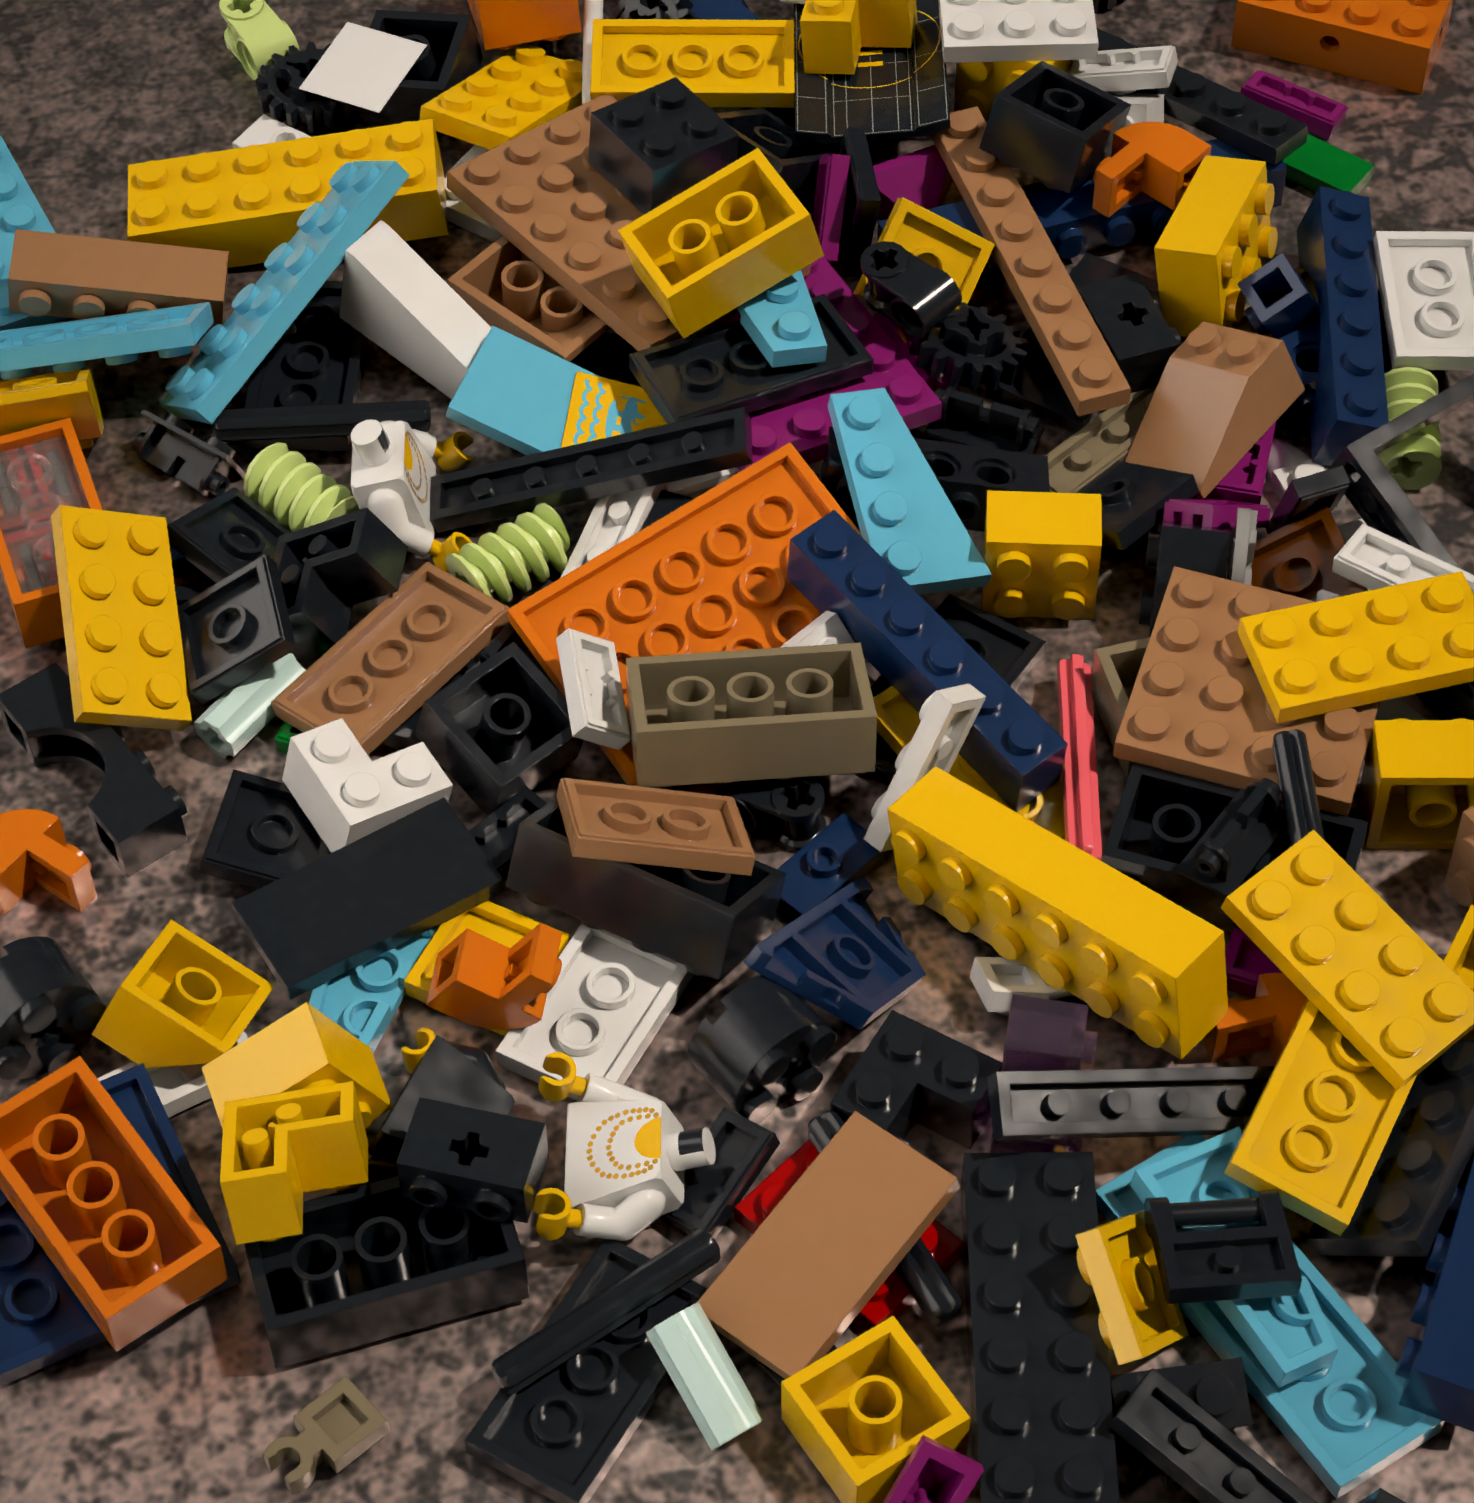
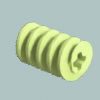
M1402 367L1385 373L1388 420L1395 419L1437 395L1439 392L1437 378L1431 372L1417 367ZM1440 419L1377 454L1402 490L1421 489L1430 485L1439 477L1442 470L1440 459L1442 455L1439 443L1441 440Z
M277 442L267 446L258 453L249 464L244 477L243 490L245 495L288 530H291V532L360 510L354 496H351V491L343 484H336V480L328 473H321V469L313 462H306V458L298 451H289L286 443Z
M541 503L536 505L533 514L530 512L522 513L517 516L514 524L508 522L500 525L496 534L492 532L485 533L480 536L477 544L467 543L463 545L459 555L455 553L447 554L445 562L448 572L452 576L492 597L491 593L494 592L503 603H508L513 598L509 583L513 582L521 592L526 593L531 590L532 586L528 575L529 572L540 582H546L550 577L547 562H550L558 572L564 571L568 563L565 552L570 547V537L560 515L551 506Z

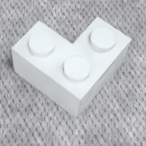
M343 718L290 737L282 778L331 853L443 797L449 803L453 784L424 742L371 761Z

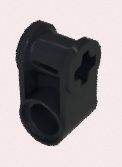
M887 241L874 243L861 254L860 265L862 273L868 279L864 289L866 304L873 311L898 324L905 332L915 338H923L962 303L959 287L946 272L937 267H932L897 243Z
M809 776L722 783L715 794L730 796L735 799L748 834L779 845L790 852L797 853L827 827L826 820L820 813L825 805L824 789L817 780ZM806 792L809 797V805L806 804ZM790 823L793 826V836L790 831Z

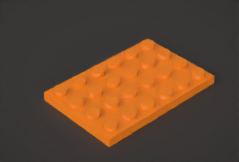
M789 442L507 609V619L565 699L556 638L566 629L570 628L614 642L627 713L626 658L780 648L821 615L820 611L787 579L790 539L833 510L860 536L861 533L792 443ZM631 741L619 750L598 744L626 784L637 786Z

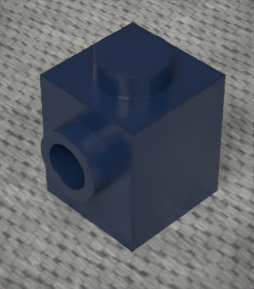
M1283 253L1237 283L1251 305L1244 310V313L1259 335L1264 336L1270 332L1275 339H1279L1320 319L1318 302L1302 277Z

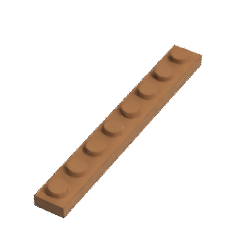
M976 106L951 112V128L931 134L930 137L984 239L995 244L992 254L1077 415L1082 416L1129 404L1131 388L1012 169L999 163L995 156L979 149L987 124L979 108Z

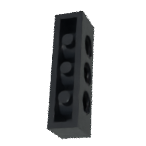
M829 426L821 467V482L845 513L855 514L834 429ZM914 438L966 530L985 532L987 490L1050 492L1048 456Z

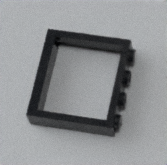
M1474 374L1347 445L1329 467V469L1343 465L1351 482L1345 492V496L1367 526L1459 568L1457 563L1377 454L1474 400Z

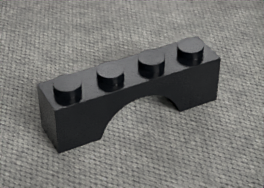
M56 662L0 693V712L6 732L35 767L55 763L78 764L92 769L104 778L98 793L87 807L97 842L127 878L188 842L182 819L188 815V812L178 792L171 785L163 788L156 780L155 770L144 752L140 749L131 751L125 744V737L120 726L74 722L69 677Z

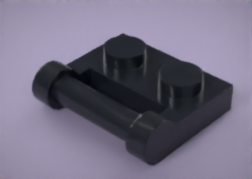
M1277 1190L1255 1191L1253 1198L1170 1203L1167 1197L1145 1199V1228L1147 1235L1152 1239L1166 1304L1298 1295L1302 1277L1281 1198ZM1243 1224H1256L1257 1226L1186 1232L1176 1231V1229Z

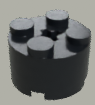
M43 936L26 937L3 946L8 955L0 959V1078L4 1080L26 1079L47 1072L51 1074L75 1058L82 1057L80 1050L93 1037L91 1034L106 1010L105 1004L69 954L54 939Z
M758 975L743 982L720 1000L727 1010L714 1024L705 1017L691 1038L688 1047V1059L697 1068V1071L739 1115L759 1124L777 1106L791 1096L796 1101H801L818 1088L823 1080V1074L818 1068L834 1045L837 1035L800 996L763 975Z

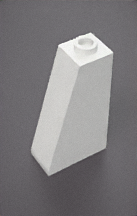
M382 220L345 250L340 318L446 396L453 399L491 327Z

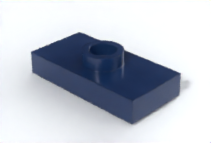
M842 813L778 868V870L787 873L778 908L792 919H797L859 877H865L887 858V851L880 852L864 840L867 830L845 813Z

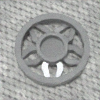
M1238 507L1234 538L1231 539L1227 576L1228 580L1251 585L1252 580L1251 568L1256 545L1258 511L1251 510V508Z

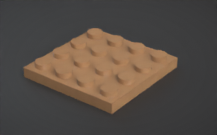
M1174 566L1115 740L1113 757L1237 789H1246L1251 782H1259L1262 778H1268L1279 786L1272 747L1273 737L1281 731L1298 729L1306 734L1319 809L1348 816L1380 702L1277 724L1237 633L1239 620L1241 617L1316 601Z

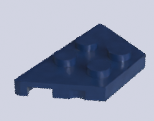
M863 876L758 943L743 961L755 972L858 1029H862L912 992L926 975L913 952L904 945L902 935L891 917H882L880 921L876 918L866 901L874 889Z

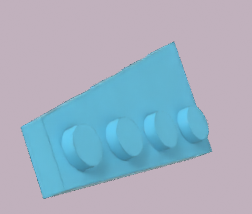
M801 270L737 307L741 314L740 323L772 368L826 361L827 343Z
M877 388L831 394L827 407L862 538L919 595L988 586L992 576L989 568L886 389Z
M441 924L313 988L309 1004L369 1046L372 1053H374L406 994L404 987L405 978Z
M1236 1127L1135 1170L1130 1183L1131 1188L1143 1204L1146 1198L1167 1197L1170 1203L1253 1198L1255 1193L1254 1189L1224 1174L1227 1164L1242 1136L1240 1127ZM1256 1224L1185 1228L1176 1229V1231L1186 1232L1257 1226ZM1301 1276L1302 1282L1298 1295L1215 1301L1279 1388L1332 1364L1339 1350L1310 1283L1305 1276Z

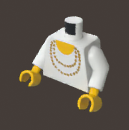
M370 419L360 422L353 428L350 435L353 442L351 489L359 509L368 508L408 546V552L422 558L427 554L432 555V560L436 567L449 573L445 562L446 555L450 553L459 555L461 547L467 543H472V541L460 532L452 533L442 543L434 539V526L430 522L431 477L435 476L436 466L431 458L434 456L437 464L444 471L455 472L474 460L473 456L462 452V450L473 444V438L466 432L458 431L440 442L436 440L435 434L411 429L409 424L404 421H382L379 423L377 420Z
M553 1052L545 1057L543 1063L544 1070L549 1073L558 1074L564 1079L554 1080L547 1076H541L538 1088L543 1098L548 1101L558 1102L573 1094L577 1096V1102L569 1103L567 1106L564 1192L557 1188H546L539 1191L535 1196L533 1211L540 1214L535 1227L539 1236L545 1240L552 1241L562 1237L567 1228H573L575 1235L586 1236L588 1239L604 1238L627 1241L639 1234L661 1217V1215L678 1210L684 1202L685 1170L712 1165L715 1162V1144L710 1130L707 1127L684 1131L682 1125L664 1101L591 1073L586 1074L584 1078L576 1076V1064L567 1054Z

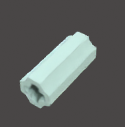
M292 653L287 654L225 691L194 722L196 734L207 744L212 752L224 759L227 756L234 757L275 716L271 701L305 672L306 669L298 663Z
M699 1302L669 1317L646 1332L711 1451L765 1420Z

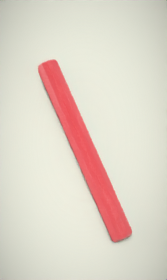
M1072 654L1070 659H1061L1057 664L1060 736L1068 744L1062 767L1065 841L1101 861L1102 841L1091 666L1084 663L1082 655Z

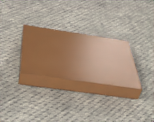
M571 778L560 779L556 798L573 857L751 876L756 857L733 797Z

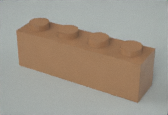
M15 229L8 277L9 312L25 313L35 317L46 315L82 320L210 302L214 323L206 331L208 332L218 324L223 325L229 251Z

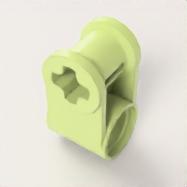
M220 0V13L227 22V28L224 32L225 44L241 62L243 68L253 80L261 78L260 67L262 65L273 66L271 55L274 53L286 57L289 55V46L292 45L300 51L297 40L288 24L280 20L264 0Z

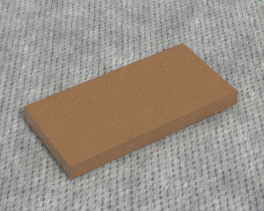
M427 561L399 586L398 592L391 593L272 700L271 705L274 714L302 732L343 718L367 755H369L509 623L507 619V609L509 607Z
M854 1111L697 1303H700L715 1330L781 1377L787 1379L827 1354L959 1190L958 1178L860 1113Z

